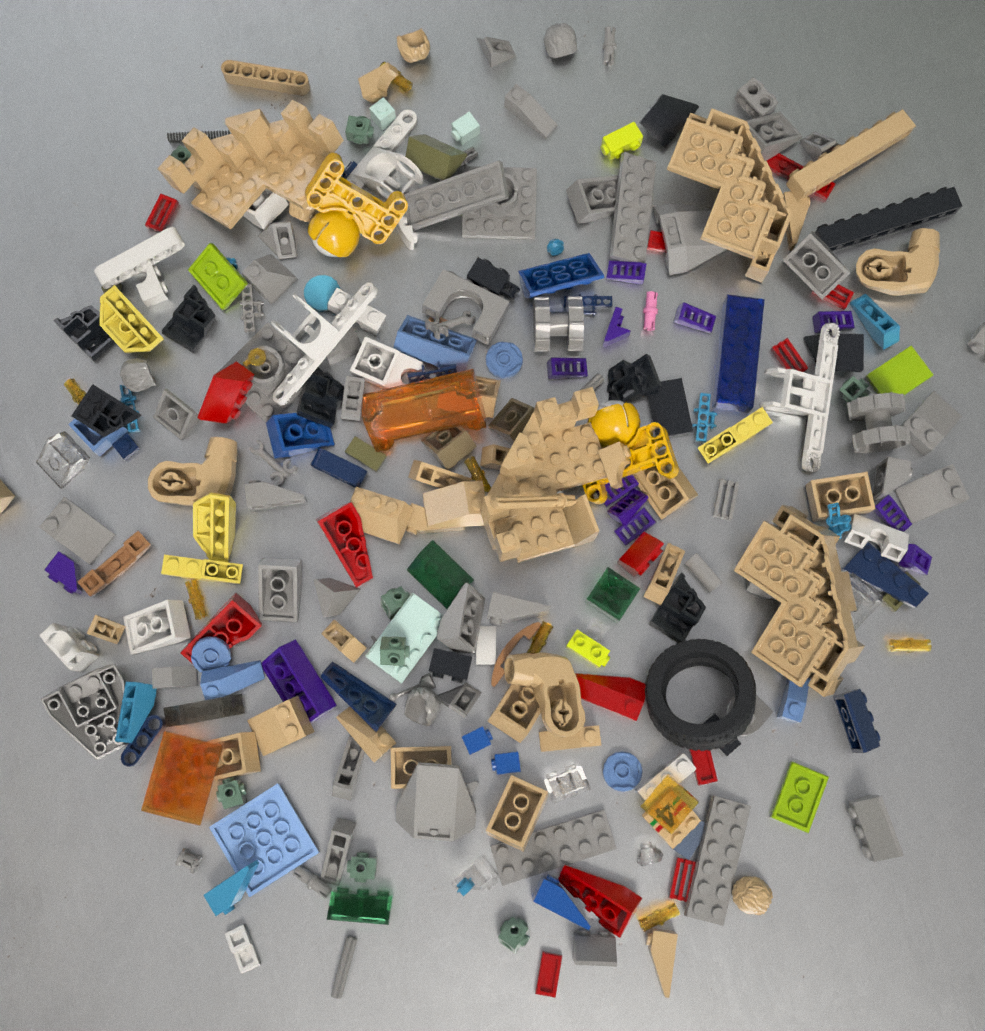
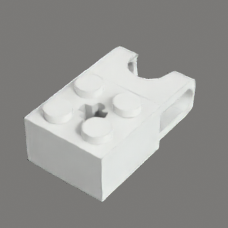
M365 337L350 369V373L357 378H365L366 382L403 398L411 399L413 395L412 389L402 383L401 378L406 372L422 371V365L424 364L398 350ZM378 360L379 366L373 367L371 362Z
M52 623L40 634L46 645L72 671L83 673L100 657L96 652L98 650L97 647L90 641L86 642L83 638L85 636L84 633L77 627L74 629L72 626L68 627Z

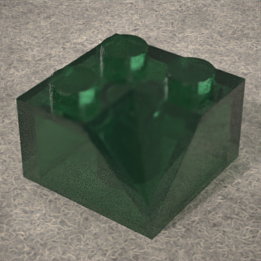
M607 567L585 602L618 623L641 588Z

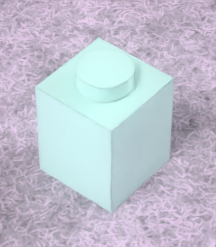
M384 97L369 108L371 119L382 131L389 127L396 119L395 110Z
M470 112L451 123V135L461 145H464L480 134V125Z

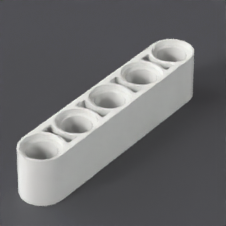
M170 227L97 266L94 273L102 287L108 289L180 251L185 246V243L177 229Z

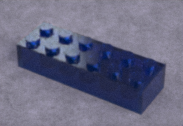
M727 294L723 302L712 408L749 413L754 407L765 299Z

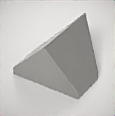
M491 37L477 38L490 67L516 57L510 42L507 40Z
M813 132L800 140L801 145L813 162L817 161L818 157L823 153H830L838 145L835 139L817 132Z
M290 221L271 223L258 235L278 259L297 257L295 235Z
M332 578L313 580L323 618L340 615L361 590Z
M465 682L464 685L441 693L438 697L442 704L466 718L482 692Z

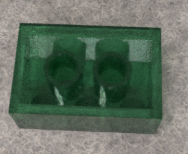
M434 540L417 555L407 568V571L447 610L465 583H469L471 586L475 583L474 579Z
M337 887V890L331 892L327 920L389 925L392 919L394 895L389 894L387 890H377V893H369V889L357 888L356 892L349 891V887Z

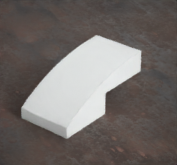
M480 626L476 647V665H495L496 626Z
M245 925L225 933L230 951L235 956L240 973L243 974L261 965Z

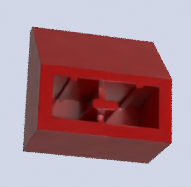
M643 532L617 563L631 576L635 577L637 574L641 576L650 566L648 561L654 562L663 552L661 547L664 543L652 535Z

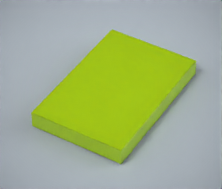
M213 243L207 245L188 269L222 310H226L248 284Z
M909 346L867 374L865 378L877 394L893 392L906 395L931 378L933 373L915 349Z
M790 761L770 817L809 833L829 777Z

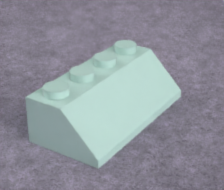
M411 593L365 657L397 681L403 683L437 636V629L440 626L443 615L417 595ZM382 637H406V646H410L409 658L405 659V666L380 665Z

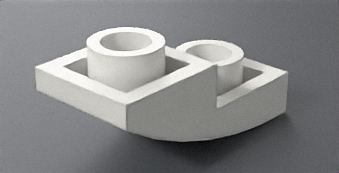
M403 216L396 227L404 244L409 250H414V243H417V234L413 232L412 225L407 226V217Z

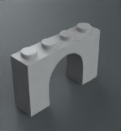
M443 269L422 304V313L433 319L435 316L440 319L451 301L457 298L471 299L479 305L482 311L473 328L472 338L489 345L508 311L510 301L501 295L498 296L491 293L485 287H479L472 281L457 276L452 271Z

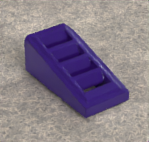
M609 261L606 279L643 285L647 263ZM614 267H617L616 275H613ZM621 268H625L624 275H620ZM628 269L632 270L631 275H628ZM636 270L639 271V276H635Z
M683 302L678 306L673 322L706 333H712L716 315ZM705 318L708 319L706 326L704 325Z
M818 311L812 317L815 333H821L822 326L829 323L828 319H830V323L837 325L836 318L839 331L853 330L855 326L852 311Z
M551 357L547 361L548 379L587 377L586 358ZM569 364H572V372H570ZM577 364H580V372H577Z
M633 475L626 476L631 484L630 486L622 478L624 490L622 491L620 488L615 489L618 493L617 495L611 490L610 483L605 484L606 491L612 498L610 500L607 498L603 503L605 507H608L639 485ZM599 490L596 491V494L598 495V497H599V495H600Z
M634 488L607 510V513L613 520L625 526L649 497Z
M889 494L875 505V510L873 511L888 527L904 532L912 525ZM887 504L889 507L884 511L882 508ZM892 510L894 513L888 517L887 513ZM898 516L899 519L893 523L892 519ZM903 521L904 525L898 529L896 526Z
M644 507L625 526L621 525L614 532L624 545L627 546L643 532L654 526L657 521ZM642 515L649 521L647 525L641 518ZM635 520H638L639 523L643 526L642 529H640L637 526V524L634 522ZM631 524L637 533L634 534L628 525ZM623 529L631 536L629 539L622 532Z

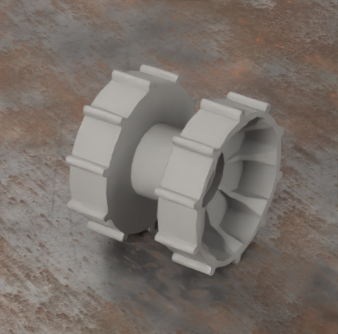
M549 296L534 297V352L549 351L550 336H566L567 351H583L584 313L582 296H568L566 312H550Z
M893 392L873 394L847 403L849 420L865 421L867 429L852 435L854 453L884 452L911 444L909 426H892L891 417L906 412L904 394Z

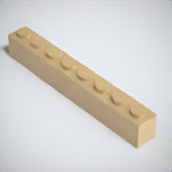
M903 109L897 113L892 112L886 117V120L877 121L872 128H865L861 131L859 136L850 137L844 145L838 144L830 153L827 154L825 152L819 156L817 161H810L803 169L793 171L789 175L790 179L786 185L796 199L801 201L909 136L916 125Z

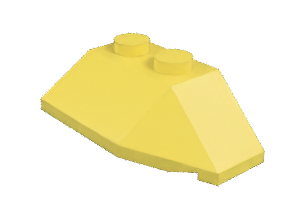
M115 285L100 297V326L125 353L150 352L164 340Z
M211 492L193 503V537L206 553L209 560L229 562L235 538L236 502L229 495Z

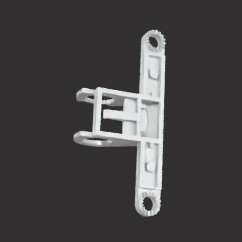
M412 110L402 111L346 180L363 190L365 187L385 201L389 196L382 191L380 186L389 193L394 191L386 184L395 190H398L401 186L400 183L389 176L394 169L410 180L401 192L403 194H406L415 182L422 185L423 175L419 168L407 157L395 153L396 149L409 135L414 126H416L417 116ZM405 116L413 118L410 123L404 122L403 119ZM399 161L408 165L415 175L407 171ZM398 200L394 204L399 205L402 201Z
M372 283L364 284L353 298L347 302L343 310L336 315L331 324L295 293L293 297L311 313L293 335L276 321L272 320L270 322L306 353L274 391V402L281 406L285 405V403L287 404V401H290L289 398H291L294 392L297 393L367 309L366 306L373 301V298H376L375 295L378 292V289ZM318 318L320 325L314 330L310 326ZM307 332L310 337L303 344L299 339Z
M835 323L824 324L821 328L814 375L779 367L764 370V374L784 378L781 403L774 401L761 402L759 408L763 407L764 410L808 416L802 457V467L806 472H816L820 469L819 466H821V454L824 449L838 352V336H840L839 327ZM828 329H831V330H832V336H831V337H830L829 334H828V333H829V332H828V331H829ZM792 380L803 382L802 388L792 387ZM790 394L801 396L800 407L789 404ZM811 458H812V460H813V466H812V467H810V465H809V464H810L809 462H810Z

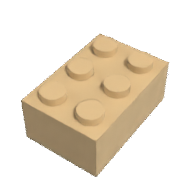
M868 472L811 480L805 485L813 522L826 520L828 518L827 505L837 502L840 506V516L867 514L875 510Z
M452 746L391 748V789L405 788L418 762L452 765Z
M511 775L486 829L487 835L524 852L547 801L548 791Z

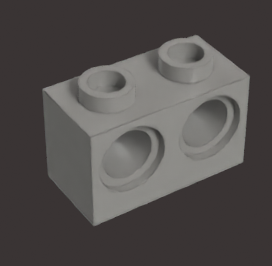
M754 77L738 89L734 98L753 119L770 115L775 111L778 104L776 97L770 94L764 88V85Z
M346 376L341 419L360 421L365 378Z

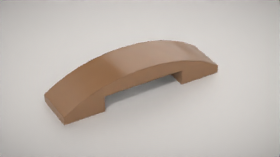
M139 531L123 543L124 546L97 569H92L78 581L79 585L90 597L121 576L149 549L151 544Z
M540 622L525 627L506 644L494 666L491 679L492 687H495L504 675V669L500 666L506 660V657L512 652L522 637L530 641L541 626Z

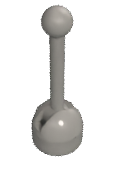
M428 673L422 676L419 684L397 694H390L389 699L395 701L397 697L419 687H427L430 690L435 688L436 686L431 674Z

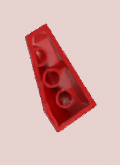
M352 502L334 508L316 519L318 525L355 587L357 588L372 579L362 521Z
M235 593L184 647L180 654L192 663L193 647L200 639L205 637L220 638L228 644L229 648H232L233 645L248 640L262 626V623L252 606L238 593Z
M575 673L580 687L581 700L633 722L637 721L645 701V683L630 677Z
M564 865L558 878L560 883L574 898H579L586 905L585 909L589 913L592 911L599 918L598 922L602 927L619 938L623 935L643 899L625 886Z

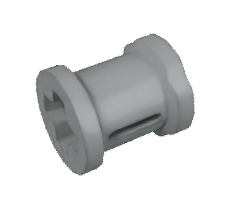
M183 848L175 865H182L189 869L190 873L194 874L202 861V857H197L187 852L186 848Z

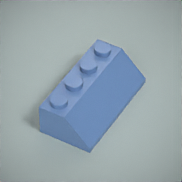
M407 315L397 331L393 349L416 358L421 362L433 364L435 367H438L437 362H440L441 367L456 365L457 373L464 375L477 340L449 330L448 337L440 334V339L437 340L432 330L426 329L425 321Z

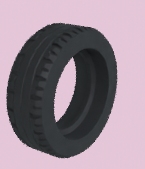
M708 639L685 640L664 650L655 659V662L648 671L645 682V697L650 719L657 730L662 733V736L672 741L673 744L694 751L719 749L737 740V737L741 736L746 731L747 726L750 725L756 706L754 675L744 658L733 648L728 647V645ZM707 666L717 669L728 676L733 683L735 689L733 707L726 716L712 723L694 724L684 721L674 715L668 706L666 690L669 681L678 672L689 667Z

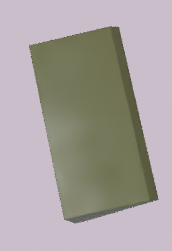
M426 134L409 136L405 155L420 171L440 181L451 178L468 156L467 153Z

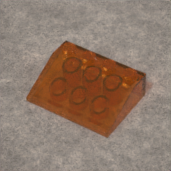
M164 731L141 811L201 826L223 746L190 736Z

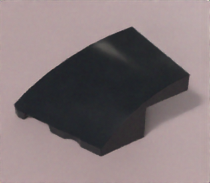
M661 94L649 107L650 110L639 123L665 148L684 127L690 113L694 114L699 106Z
M195 285L184 295V300L173 312V317L162 329L163 335L193 353L206 336L215 319L214 312L208 307L206 300L202 298Z
M92 305L80 311L70 313L71 316L64 319L56 318L53 320L94 362L115 344V341L100 326V312Z
M840 334L838 336V352L834 375L839 376L842 371L862 372L864 370V334ZM820 335L804 336L803 341L807 344L811 352L810 355L816 363Z
M648 354L643 355L633 363L622 360L611 367L608 372V401L618 400L624 403H632L662 387L651 356Z
M317 367L303 384L297 415L332 428L335 423L336 409L343 402L345 387L339 381H336L328 372L324 373Z
M92 384L71 416L101 436L106 437L140 418L141 414Z
M682 572L649 622L651 626L677 643L686 640L692 627L699 622L706 609L694 588H691L685 580L686 576Z

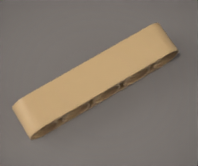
M226 60L221 65L225 81L230 84L300 96L307 95L310 92L308 76L301 71L235 60Z

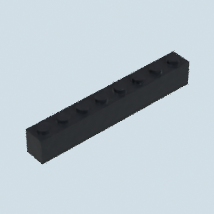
M943 187L935 193L930 194V192H926L918 198L913 199V197L902 201V203H891L883 209L874 208L863 215L858 213L847 220L844 218L839 219L834 224H822L817 227L815 234L833 252L956 214L962 207V203L955 187L948 189Z

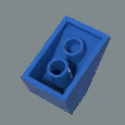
M297 413L273 415L266 422L274 459L292 457L335 445L331 428L300 417Z
M550 874L547 877L542 875L532 895L533 902L589 930L591 926L559 884V879Z

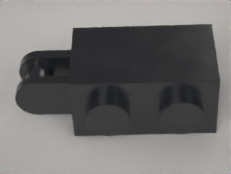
M478 257L467 274V279L475 285L485 287L491 293L498 296L502 295L511 301H514L516 292L520 291L517 285L510 282V275L505 269H498L487 259L482 260Z

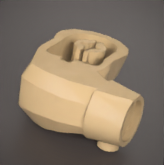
M927 228L914 230L911 234L908 252H892L876 248L866 250L858 258L855 272L857 279L863 286L889 295L900 296L926 293L936 277L939 266V232Z
M211 437L204 455L206 459L202 464L172 461L159 463L150 472L148 477V490L151 496L159 502L192 507L195 501L211 492L230 496L236 476L238 443L228 438Z
M544 652L513 654L506 657L504 665L506 682L508 684L532 686L534 688V694L541 710L542 721L547 731L554 736L563 738L576 735L583 729L585 712L581 704L580 687L568 658Z

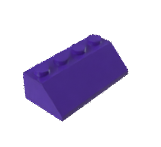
M296 639L278 647L261 663L265 674L281 700L285 702L298 696L311 724L337 706Z

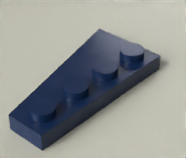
M869 542L842 569L843 572H849V574L857 577L858 580L874 586L875 589L881 592H886L896 600L914 609L929 594L888 558L881 556V552Z
M333 661L320 676L375 732L379 730L397 705Z

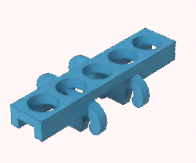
M119 385L122 396L120 398L121 402L127 406L132 405L133 410L136 411L134 402L137 399L136 396H133V392L129 389V393L124 394L125 385ZM138 419L127 424L129 433L140 431ZM132 423H135L136 429H131Z
M700 393L698 408L693 410V412L698 411L697 424H692V427L696 428L695 442L702 441L706 443L708 427L710 429L717 427L714 424V420L718 414L715 411L709 412L711 394ZM703 396L707 397V402L702 401ZM706 405V409H701V406ZM701 414H705L707 417L705 421L700 419ZM700 432L704 433L703 439L699 438Z
M837 502L827 505L828 518L826 519V524L829 526V530L839 535V539H842L841 534L852 528V525L849 523L851 516H840V506Z

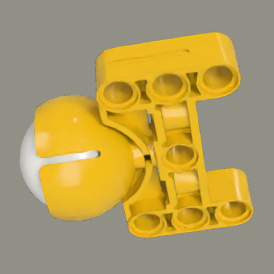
M330 153L326 156L305 190L308 205L319 211L308 225V234L312 238L316 249L322 254L330 257L346 258L356 249L361 233L362 236L375 244L384 243L407 211L408 203L404 194L400 191L392 192L387 200L383 202L341 177L344 171L342 158L337 153ZM333 162L339 163V165L336 167L330 166ZM323 178L329 179L326 183L320 182ZM312 194L319 195L317 198L310 197ZM355 197L361 198L357 202L352 201ZM398 200L402 201L399 205L394 204ZM386 216H392L389 220L384 219ZM376 231H382L378 235L374 234Z
M618 400L606 401L598 406L594 417L588 418L587 423L591 422L602 449L617 442H621L629 447L631 463L624 469L622 478L656 466L658 472L668 479L675 478L678 475L679 467L667 430L656 422L640 428V415L633 404ZM656 429H660V434L657 437H653V432ZM666 446V452L659 455V449ZM668 464H671V471L669 473H665V467ZM608 478L583 484L584 492L589 501L599 505L607 500L605 484L609 483ZM599 490V497L594 499V493Z

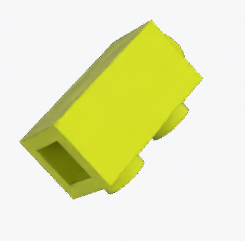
M632 122L602 137L601 151L603 155H607L609 160L618 159L622 153L638 149L641 146L643 135L636 123Z
M578 629L566 646L567 649L596 668H600L601 665L605 667L610 659V656H608L610 650Z

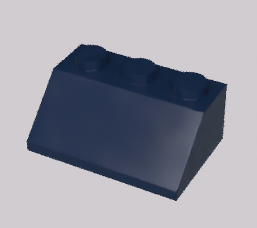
M855 689L833 696L852 753H866L880 747V735L874 729L872 723L874 718L871 711L867 709L865 693L861 692V689Z

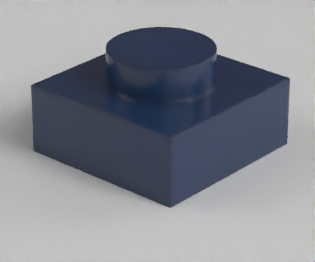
M128 433L112 444L125 461L140 450Z

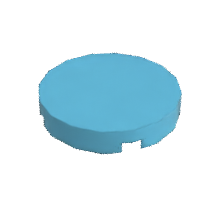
M318 275L306 283L304 298L307 304L315 311L325 312L328 311V302L336 288L340 289V287L332 277Z

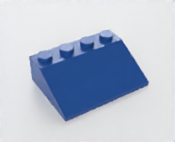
M590 253L518 271L521 290L525 298H534L545 293L552 294L557 290L571 289L576 285H587L592 281L605 278Z

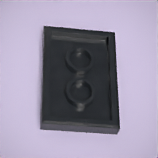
M682 378L660 381L662 387L646 396L652 423L656 422L662 425L667 430L669 437L693 433ZM660 429L654 431L655 437L660 434Z

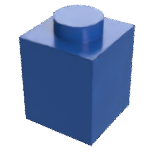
M482 726L462 736V739L471 755L491 745L490 741L493 740L489 729L484 730Z
M518 752L495 754V759H491L492 771H496L497 775L521 772Z

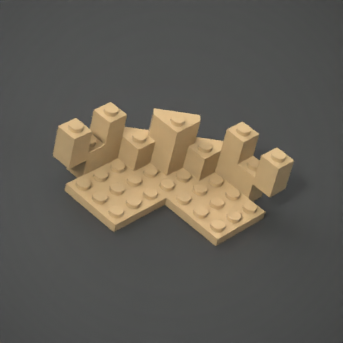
M292 100L281 112L284 119L269 123L261 109L225 118V125L232 133L229 135L209 139L205 133L193 127L182 140L192 154L191 157L183 164L169 155L158 167V170L171 187L183 194L191 185L201 190L191 202L193 207L227 228L232 229L266 188L301 209L306 210L309 206L305 196L306 187L326 156L334 153L344 140L332 120L321 114H318L313 120L304 105ZM333 162L330 166L336 167L338 164ZM323 178L320 182L326 183L329 179ZM312 194L310 197L316 198L318 194Z
M712 108L707 119L690 113L667 170L719 189L700 239L751 258L745 276L762 283L781 245L792 216V211L790 207H787L783 199L784 195L778 183H775L772 177L773 173L767 161L764 160L761 149L749 130L750 127L747 121Z
M593 387L574 392L569 402L557 404L555 397L536 402L534 412L523 432H519L504 459L497 479L488 495L483 499L481 516L492 550L496 549L500 562L516 558L518 563L574 546L563 509L557 507L495 509L492 501L496 497L557 495L558 491L608 478L598 452L602 447L598 436L592 428L591 422L574 427L576 421L594 417L599 403Z
M782 505L772 521L782 529L780 530L771 523L763 521L734 569L735 572L781 602L780 607L751 653L799 687L804 685L811 672L815 673L808 686L823 697L835 693L844 679L840 676L848 663L855 662L865 647L856 639L851 611H856L857 608L849 572H841L836 550V543L840 536L824 526L813 524L807 520V515L793 506Z

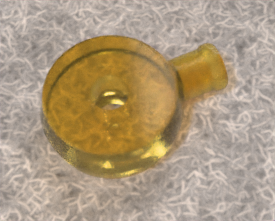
M253 348L249 351L248 359L243 361L245 367L250 364L261 366L266 361V354L260 348Z

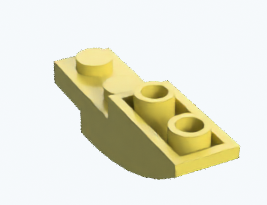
M763 407L698 447V450L709 464L751 439L757 433L773 424Z
M164 554L161 574L185 579L240 584L243 564Z

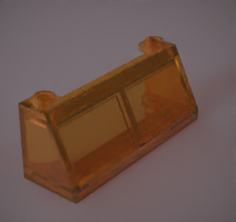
M474 369L363 394L362 420L376 452L391 449L395 440L467 424L471 430L486 428V415Z

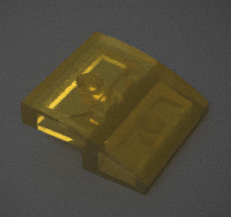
M667 774L640 807L672 834L699 801L673 777Z

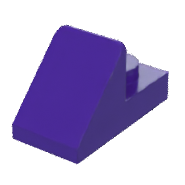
M615 307L603 347L617 343L629 337L631 330L621 327L624 318L621 315L622 308Z
M908 544V550L898 565L902 568L928 575L932 556L916 544Z

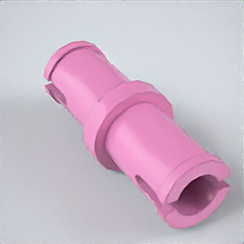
M654 291L646 292V306L643 308V313L645 314L643 329L647 331L655 330L656 314H658V309L656 308L658 293Z

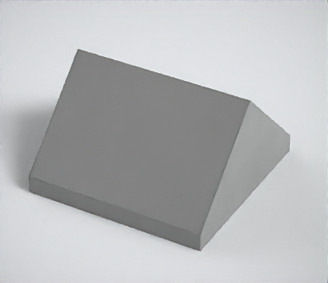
M168 389L163 390L153 415L154 419L181 440L185 438L199 421L197 418L198 414Z

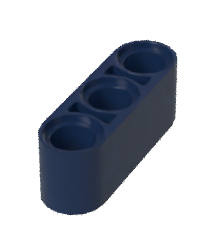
M322 448L318 449L310 464L313 468L354 488L361 487L368 473L362 467Z
M151 715L145 720L133 742L129 743L121 754L123 765L135 767L143 762L166 730L167 721L164 717ZM155 719H158L160 726L155 730L152 727V723ZM144 735L148 738L146 746H142L140 743V739ZM131 752L136 755V760L133 763L128 759Z

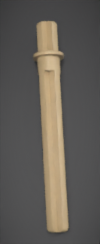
M558 493L557 495L496 497L492 503L495 509L541 507L563 509L567 506H573L577 503V500H575L574 495Z

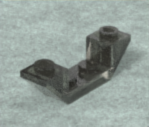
M242 694L163 708L166 727L245 713Z

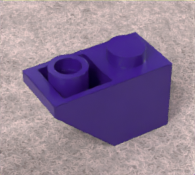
M58 551L44 569L49 573L47 577L55 583L60 581L64 584L63 589L70 594L75 592L81 595L83 588L78 583L81 579L80 565L64 553Z

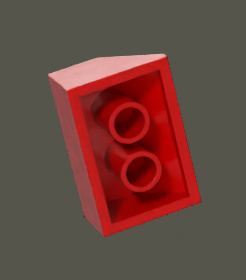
M236 361L213 375L197 418L199 420L226 424L233 419L236 420L241 414V406L247 400L246 394L253 385L252 380L255 374Z

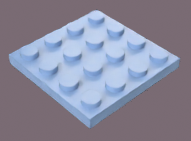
M279 783L209 827L235 873L258 860L259 865L246 889L249 897L320 853Z

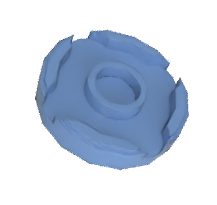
M498 342L490 347L486 355V366L492 375L497 378L507 379L515 376L521 370L523 357L520 349L515 344Z
M217 637L200 639L194 645L191 655L194 667L201 673L202 671L227 667L231 660V650L228 644Z
M622 751L614 753L607 758L602 772L608 786L614 790L625 792L632 790L639 784L643 771L641 763L634 755Z

